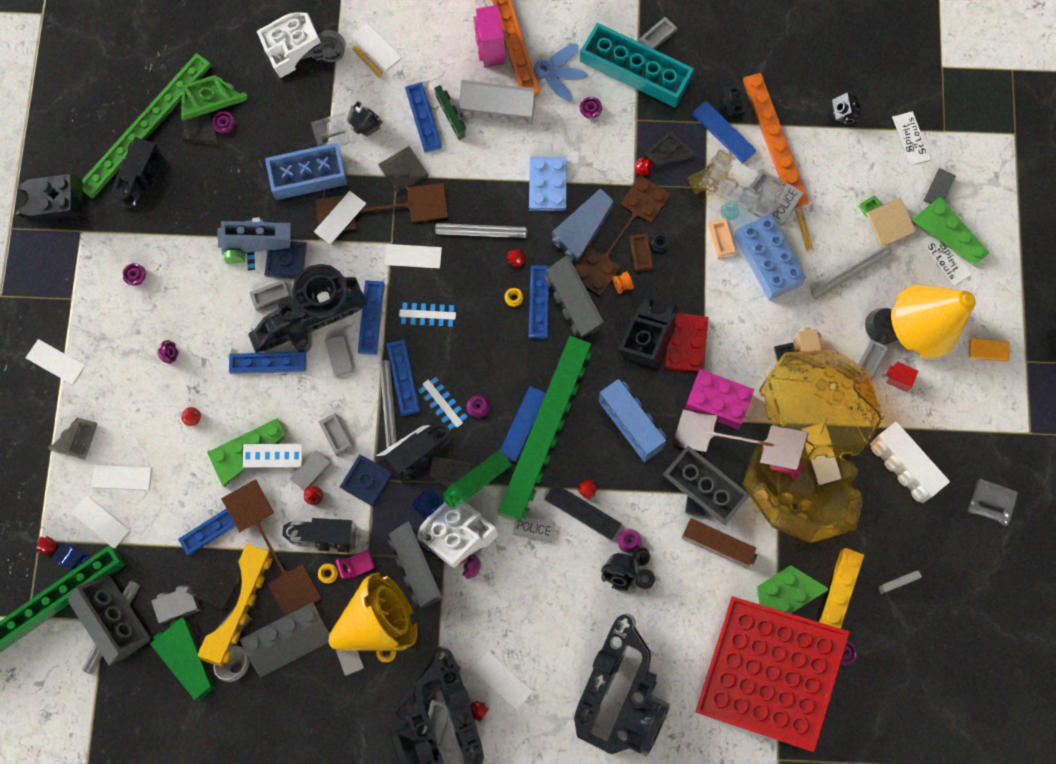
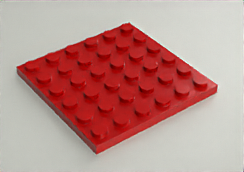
M732 596L695 713L815 753L850 631Z

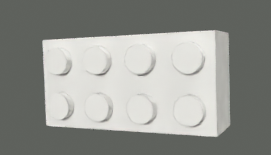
M896 421L870 443L874 454L880 456L885 461L884 464L890 471L895 472L899 482L910 489L911 495L916 501L924 503L950 482Z

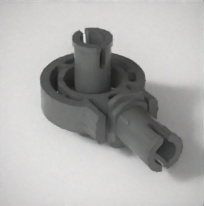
M323 31L318 34L321 43L311 48L300 60L313 57L314 59L316 58V61L336 62L344 55L346 48L345 40L336 31Z

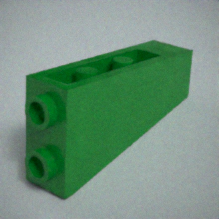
M498 450L454 483L443 494L445 503L450 508L452 507L456 510L506 471L512 464L502 451Z
M183 617L176 618L169 624L170 628L154 636V641L150 645L192 698L200 701L215 686L205 661L197 656L200 648L190 622Z

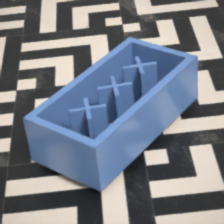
M338 142L265 158L271 191L275 200L348 185Z
M771 214L737 229L735 239L768 300L803 285L806 277Z
M618 379L600 392L598 402L640 458L646 462L663 450L666 436L660 428L657 429L654 426V420L649 413L645 414L641 409L642 404L638 398H633L629 393L631 390L628 385Z

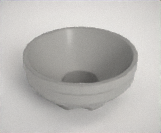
M233 645L231 659L228 663H225L223 668L217 665L213 666L215 675L225 682H233L246 673L250 660L245 650L240 646ZM241 663L240 670L236 673H233V667L236 664Z

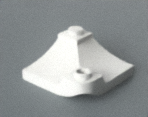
M296 12L287 14L257 31L264 50L280 78L296 70L295 65L301 57L311 48L321 43L308 13Z
M445 501L427 517L417 534L419 544L427 551L431 550L453 568L481 548L486 549L498 537L496 527L483 519L481 514L466 502L454 510Z

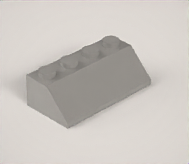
M461 80L460 116L466 119L480 118L484 121L496 120L502 123L513 122L519 125H532L535 107V88Z

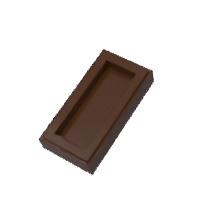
M648 233L629 235L634 272L653 270Z

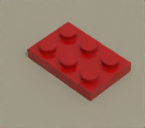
M676 314V327L666 350L665 369L696 373L699 372V369L703 370L709 317Z

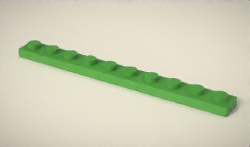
M197 53L190 59L82 179V192L92 199L120 169V163L122 159H125L128 153V146L133 142L134 138L146 140L182 100V85L200 80L211 67L210 62Z

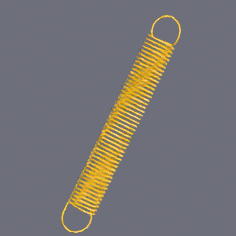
M354 45L352 50L380 78V74H383L378 70L380 68L358 48V45Z
M798 208L795 212L799 220V227L802 226L803 222V227L800 230L804 238V244H806L805 248L806 251L809 247L811 250L812 242L809 232L806 230L805 217L801 212L802 208Z

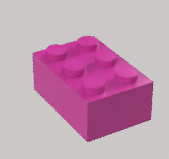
M498 5L476 8V16H473L479 60L483 61L484 68L505 64V46Z
M699 369L684 410L718 416L717 422L739 430L755 389Z

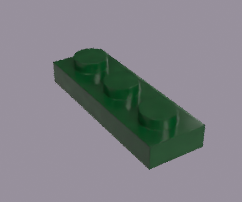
M441 85L434 87L435 96L458 140L465 138L464 130H466V126L463 120L458 119V111L455 105L451 106L449 102L451 98L448 91L443 90Z

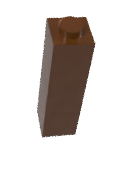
M690 518L681 538L744 568H747L750 564L753 565L758 555L755 553L756 547L693 518Z

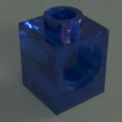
M429 488L420 494L411 505L423 518L432 515L444 501L432 488Z
M62 542L51 559L68 570L73 571L86 562L88 556L71 545Z

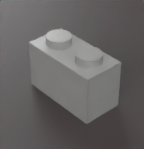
M187 585L177 587L176 591L170 594L168 592L157 595V599L152 600L158 623L162 625L171 623L176 618H184L202 611L195 589Z

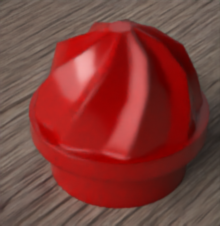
M646 157L638 159L634 164L635 171L642 176L651 174L653 168L652 160Z
M522 249L508 251L507 259L512 266L520 267L524 263L525 254H523Z
M194 407L186 408L181 415L182 422L187 426L197 425L201 419L200 411Z
M586 480L579 484L580 487L577 491L584 498L590 500L591 497L596 496L597 485L594 481Z
M310 486L304 492V500L309 505H318L323 500V491L317 486Z
M40 536L36 552L41 553V555L51 554L56 550V542L49 536Z
M479 701L471 703L470 708L474 721L475 719L479 722L482 721L489 710L485 706L486 703Z

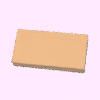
M727 218L709 222L708 227L717 259L736 255Z

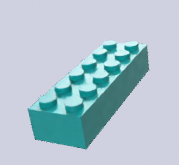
M598 22L580 51L581 63L675 108L691 82L694 68Z

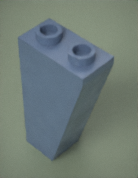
M600 188L552 231V242L558 248L561 247L565 251V255H568L571 261L574 260L578 264L611 212L613 200Z
M221 221V228L217 229L218 248H221L222 255L227 250H239L242 253L288 249L290 248V223Z

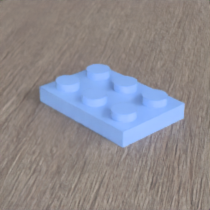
M530 157L529 211H566V157Z

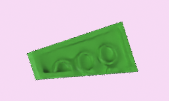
M941 197L911 220L914 225H917L925 233L939 240L944 246L952 249L954 253L973 266L990 253Z
M276 418L208 451L207 454L222 486H227L236 476L238 477L247 468L243 467V444H278L287 436L279 419Z

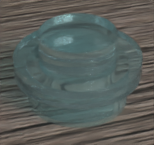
M733 202L725 203L721 207L722 217L724 219L727 218V220L736 219L739 215V207Z

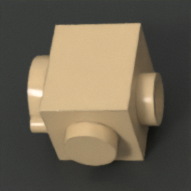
M800 329L795 338H793L794 348L798 350L799 359L818 356L820 351L824 349L822 334L817 332V329Z

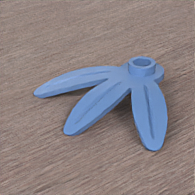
M578 44L564 47L555 53L549 61L540 60L534 67L535 73L539 77L546 78L553 92L567 101L572 100V95L558 78L578 80L587 77V73L574 68L557 66L565 63L575 54L579 48Z

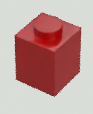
M897 361L894 366H889L885 375L888 377L886 383L908 392L912 388L919 370Z

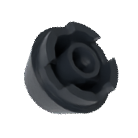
M357 101L354 106L351 105L347 122L352 125L351 129L358 135L362 133L368 137L381 129L380 126L384 121L377 120L379 116L368 107L361 106L362 103Z
M878 308L867 316L865 329L870 339L880 344H890L898 340L892 325V309Z
M615 553L601 568L602 581L613 584V589L619 591H628L630 587L635 589L640 581L638 561L630 555Z

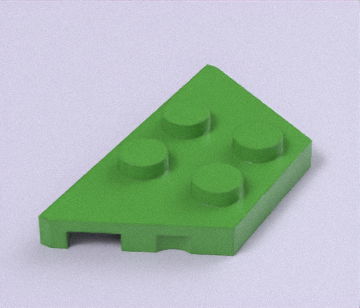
M216 75L182 85L181 119L184 121L246 101L247 95L244 92L240 94L235 91L234 86L224 82Z
M793 566L787 567L757 586L760 605L790 614L828 591L826 586Z

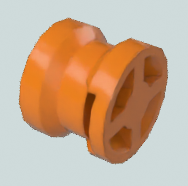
M627 271L623 272L621 276L616 275L612 277L618 294L623 293V290L634 288Z

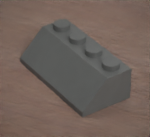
M567 255L546 270L544 279L549 287L552 286L556 302L561 303L564 308L562 313L565 319L571 321L573 334L579 336L581 340L601 330L604 321Z
M689 445L685 447L663 474L664 477L723 525L727 524L750 495Z
M408 521L389 534L391 540L388 543L392 552L396 550L398 554L396 562L400 570L404 568L406 576L403 578L407 587H412L414 594L411 597L415 606L419 605L423 609L443 600V597L413 527Z
M109 574L76 587L68 597L67 601L108 665L126 658L151 640Z
M312 602L240 639V642L248 659L260 678L328 644L330 631L317 604Z

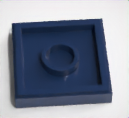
M290 241V248L268 250L264 272L265 277L296 279L299 273L304 270L307 243Z
M359 454L339 487L374 507L393 473Z

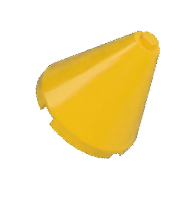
M925 284L913 285L900 292L895 298L897 301L891 311L892 325L896 336L907 350H914L918 353V357L924 359H936L948 354L956 346L975 307L976 301L974 296L968 291Z
M373 573L363 580L329 634L328 641L333 649L337 651H402L415 644L418 633L417 623L412 625L409 616L414 612L403 591L388 576L381 578L379 577L380 573Z

